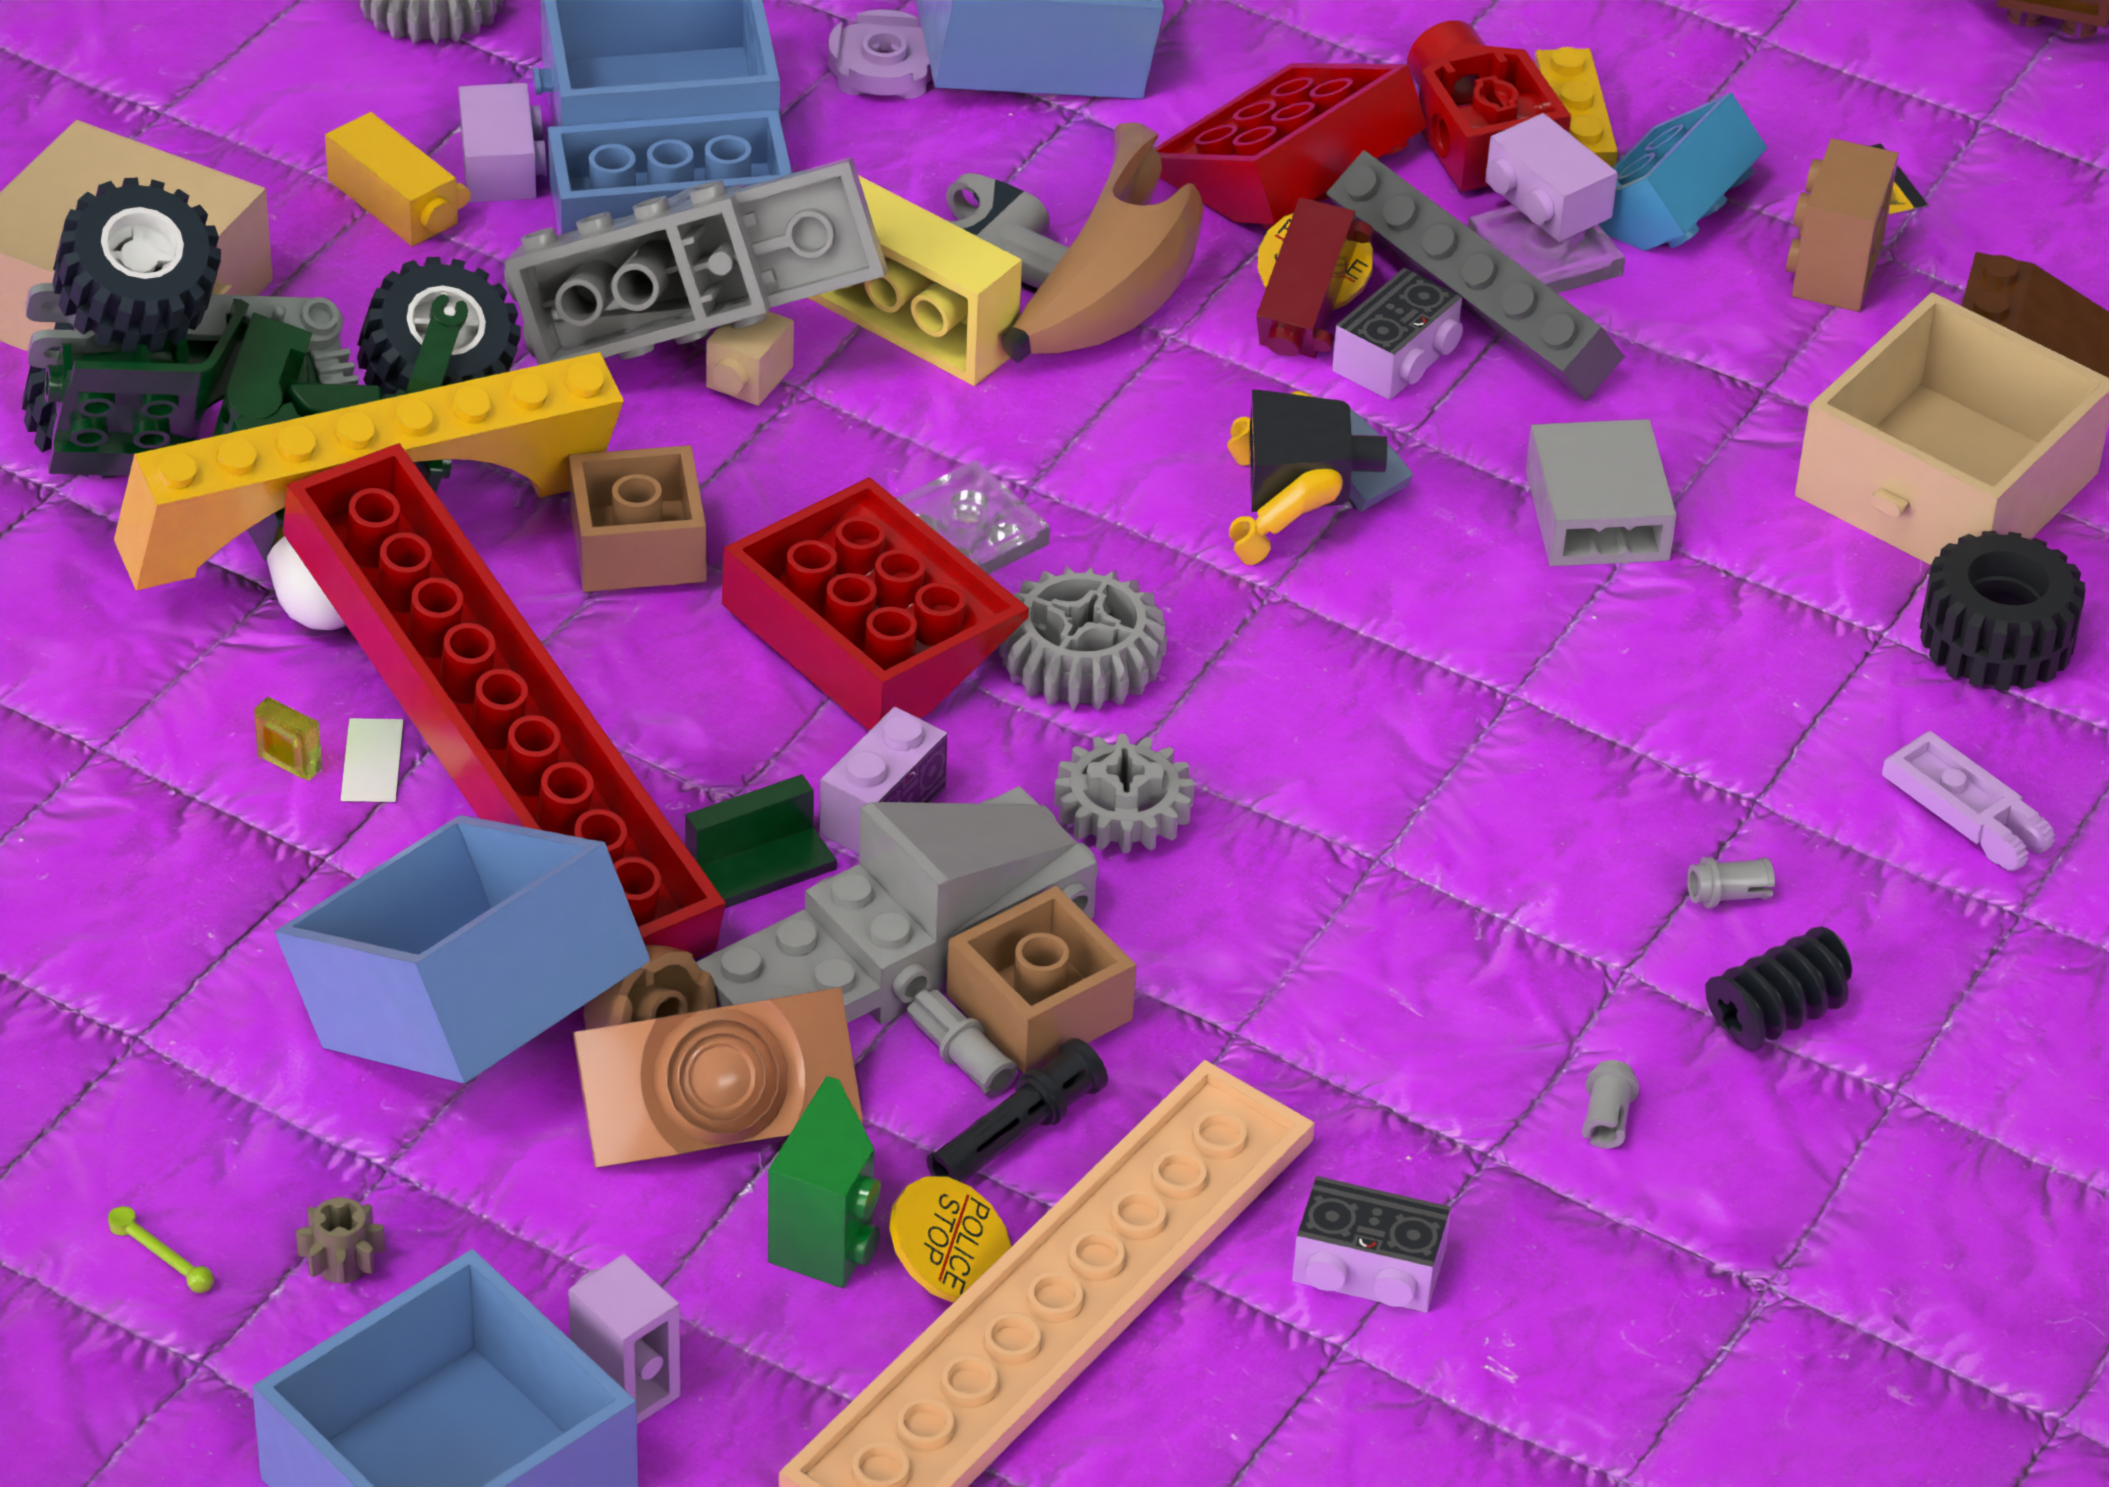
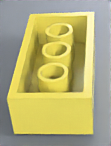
M859 176L888 272L884 277L808 298L961 380L976 386L1010 358L1002 348L1001 337L1014 326L1020 317L1022 259Z

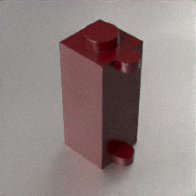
M1299 197L1256 314L1260 345L1267 346L1273 352L1288 357L1300 354L1316 358L1318 351L1329 352L1335 338L1326 331L1328 322L1357 242L1368 243L1373 233L1371 225L1356 220V212L1354 210Z

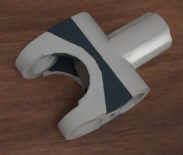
M974 173L961 175L947 188V204L951 212L959 219L948 222L1022 259L1021 282L1039 289L1070 248L1042 236L1049 229V214L1041 201L1026 191L1005 182ZM962 189L973 194V197L978 201V208L966 201Z

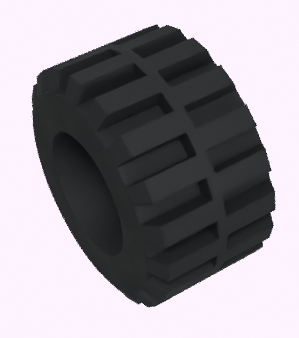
M1982 531L1979 537L1968 534L1959 537L1957 544L1948 543L1941 549L1940 557H1935L1931 564L1919 627L1922 630L1920 639L1923 647L1930 648V658L1936 664L1947 665L1946 672L1956 678L1966 677L1970 679L1969 684L1982 687L1983 684L1993 685L1995 690H2009L2010 686L2027 689L2035 687L2036 680L2047 683L2056 678L2057 671H2064L2070 662L2071 655H2073L2086 593L2085 582L2080 581L2081 572L2075 564L2066 563L2068 556L2059 549L2051 550L2046 547L2047 542L2037 538L2032 540L2023 538L2021 533L2008 532V535L1997 534L1996 531Z

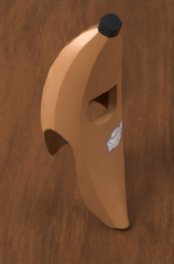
M1133 122L1121 123L1116 126L1114 131L1113 165L1091 215L1068 251L1028 302L1014 326L1001 337L1003 350L1015 362H1021L1030 354H1058L1100 345L1129 332L1158 311L1173 295L1184 279L1194 259L1201 231L1204 207L1201 195L1192 183L1182 186L1166 201L1155 205H1148L1162 171L1161 156L1153 147L1159 135L1151 128L1142 123Z

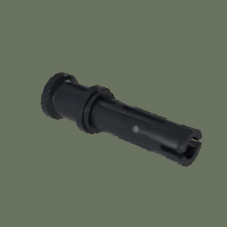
M1070 1038L1059 1047L1058 1056L1040 1070L1030 1068L1020 1075L1015 1086V1093L987 1114L977 1119L971 1126L939 1150L930 1153L926 1159L930 1174L932 1176L950 1177L962 1183L994 1158L1005 1152L1011 1145L1039 1124L1045 1126L1057 1124L1066 1117L1068 1106L1084 1094H1096L1107 1086L1108 1075L1103 1061L1086 1042L1078 1038Z

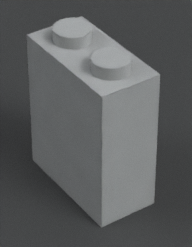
M1650 419L1531 424L1525 471L1549 566L1670 561L1676 512Z

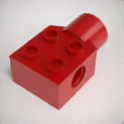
M1458 20L1445 21L1430 27L1411 46L1407 57V64L1412 78L1420 88L1419 101L1427 127L1420 132L1461 192L1490 186L1485 182L1490 136L1542 113L1546 114L1568 133L1570 132L1571 114L1526 50L1487 46L1470 24Z

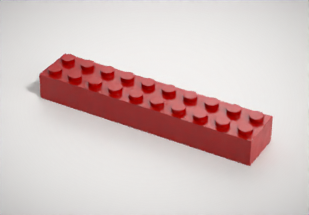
M397 443L287 484L283 525L284 536L480 819L605 842L645 945L670 946L691 953L694 959L716 950L725 901L401 444Z

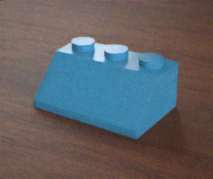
M1732 92L1653 126L1612 167L1618 172L1612 218L1591 228L1643 251L1666 242L1670 248H1674L1692 238L1699 231L1696 222L1714 213L1727 202L1724 193L1749 179L1755 172L1751 165L1768 149Z

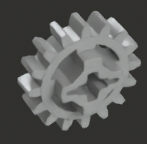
M1119 734L1116 744L1108 745L1102 738L1095 737L1093 738L1092 751L1089 752L1084 748L1075 746L1072 749L1071 762L1061 761L1059 763L1058 779H1055L1054 806L1059 807V821L1061 824L1074 823V837L1078 840L1090 834L1096 836V848L1100 850L1108 846L1110 841L1119 842L1122 853H1130L1132 842L1139 841L1149 850L1156 849L1157 835L1173 841L1177 838L1178 825H1188L1190 822L1195 782L1189 779V765L1187 762L1174 763V749L1171 747L1164 748L1158 752L1151 750L1152 738L1145 737L1138 745L1129 744L1126 734Z

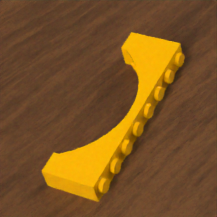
M596 352L134 454L114 541L136 591L194 578L197 568L218 550L253 525L285 507L287 484L397 443L401 444L413 462L442 459L475 460L512 469L531 480L539 498L570 491L569 455L606 452L624 400L601 352Z

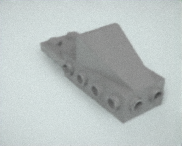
M853 157L746 187L743 184L725 188L723 180L696 185L683 190L669 199L666 196H660L640 202L632 207L634 214L613 220L610 212H603L586 217L576 222L578 230L561 235H556L554 227L541 229L521 237L522 246H519L504 261L506 266L504 270L506 285L512 299L518 302L524 320V339L532 357H536L538 365L601 352L603 358L619 354L621 360L638 357L654 350L653 344L674 338L676 344L689 343L709 335L711 328L731 323L733 329L747 327L767 318L766 313L771 307L884 277L888 272Z
M1020 786L995 798L987 799L980 804L870 802L860 808V862L858 865L835 876L827 877L815 886L806 889L805 909L696 963L700 970L710 972L713 977L718 1007L841 987L847 1023L869 1013L881 1025L907 1012V1007L914 1001V995L922 989L927 991L935 989L941 994L947 991L948 939L1054 886L1063 891L1090 919L1093 918L1096 878L1099 873L1098 864L1092 851L1085 844L1077 843L1057 823L1051 810L1045 805H1039Z

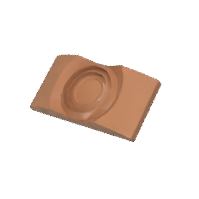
M841 987L572 1032L593 1162L596 1168L790 1135L826 1075L840 1080L860 1121H863Z

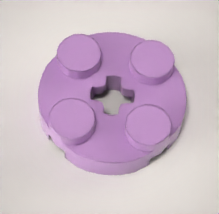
M880 9L858 13L856 23L847 26L843 30V21L836 25L829 36L828 63L830 70L837 77V87L849 95H860L863 93L898 95L906 99H913L923 95L926 91L927 83L933 77L923 32L919 28L920 18L902 11ZM880 51H888L891 53H880Z

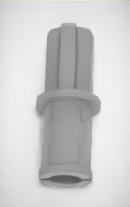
M922 989L914 995V1001L907 1007L908 1016L939 1047V1056L945 1063L950 1065L956 1063L981 1088V1091L986 1096H998L1011 1086L1018 1074L1017 1064L1012 1059L1007 1058L984 1035L985 1028L978 1019H967L938 990L932 989L927 991Z

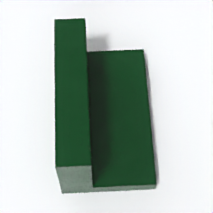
M803 774L685 814V846L725 901V908L837 869L836 858L814 829V790Z

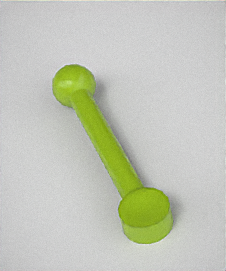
M120 1206L109 1212V1228L113 1234L120 1236L129 1234L187 1278V1285L193 1292L204 1293L213 1287L215 1279L209 1268L193 1266L137 1224L135 1211L132 1208Z

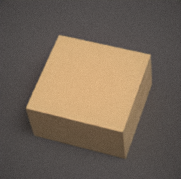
M75 120L0 192V341L28 351L33 333L55 328L56 323L36 322L26 317V301L29 290L36 284L52 283L55 272L53 267L64 222L70 209L76 210L78 199L87 191L96 196L98 185L108 181H112L116 188L122 187L124 178L138 177L139 185L150 186L151 179L165 183L163 190L171 194L180 189L190 195L187 204L191 208L200 204L208 213L206 225H215L219 235L216 248L221 249V262L212 294L258 296L273 281L266 188Z
M1931 292L1810 403L1794 496L1929 565L1932 564L1935 557H1940L1941 549L1948 543L1957 544L1959 537L1968 534L1979 537L1982 531H1996L1997 534L2008 535V532L2021 533V537L2031 540L2099 472L2109 425V378Z

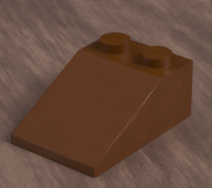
M1975 252L1962 307L2109 378V311L2034 263L2015 260L2005 255Z

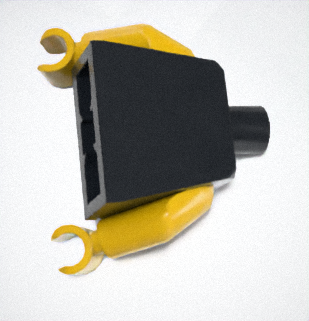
M1252 390L1250 418L1240 417L1233 422L1230 429V434L1233 438H1230L1227 442V448L1239 465L1250 464L1251 512H1257L1258 518L1254 520L1249 516H1242L1236 518L1231 523L1229 536L1235 543L1234 552L1245 565L1257 564L1268 555L1271 548V542L1266 536L1267 533L1278 534L1300 515L1316 508L1343 505L1347 502L1350 495L1352 471L1386 472L1387 436L1352 435L1350 405L1344 401L1318 398L1302 391H1294L1289 394L1267 390Z

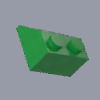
M826 1075L768 1169V1263L844 1289L858 1264L867 1266L877 1248L880 1229L878 1226L873 1225V1211L880 1195L881 1182L874 1178V1147L839 1079Z

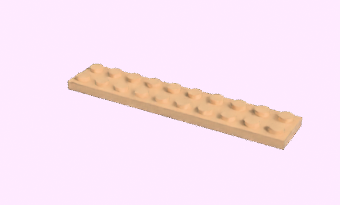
M1204 1060L779 1472V1487H968L1313 1141L1315 1122Z

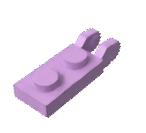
M1932 731L1925 732L1887 757L1884 761L1882 776L1974 843L1978 844L1980 842L1987 858L1996 865L2000 864L2001 868H2005L2007 872L2010 870L2014 872L2027 864L2026 861L2029 859L2027 854L2029 852H2027L2026 847L2028 851L2032 850L2034 854L2036 852L2040 854L2052 847L2053 842L2056 841L2054 839L2055 834L2053 833L2054 828L2050 826V822H2047L2045 817H2040L2037 811L2024 803L2021 795Z

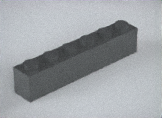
M1365 150L1362 151L1327 191L1326 194L1336 206L1354 210L1356 212V220L1366 222L1373 227L1372 240L1420 276L1462 296V308L1585 401L1589 399L1625 357L1599 324Z

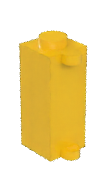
M369 112L325 134L328 180L410 246L413 247L458 224V209L464 207L469 202L471 197L470 190L463 184L456 183V178L374 113Z

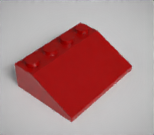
M1290 63L1155 147V150L1161 156L1162 171L1159 178L1178 189L1188 183H1192L1200 193L1203 204L1236 223L1261 224L1262 228L1270 229L1284 216L1294 213L1299 197L1318 202L1329 197L1326 194L1327 191L1363 150L1376 159L1381 156L1397 153L1405 149L1409 144L1408 139L1425 129L1427 124L1408 64Z
M870 477L724 547L721 604L869 731L893 707H897L919 719L928 715L1029 617V608Z

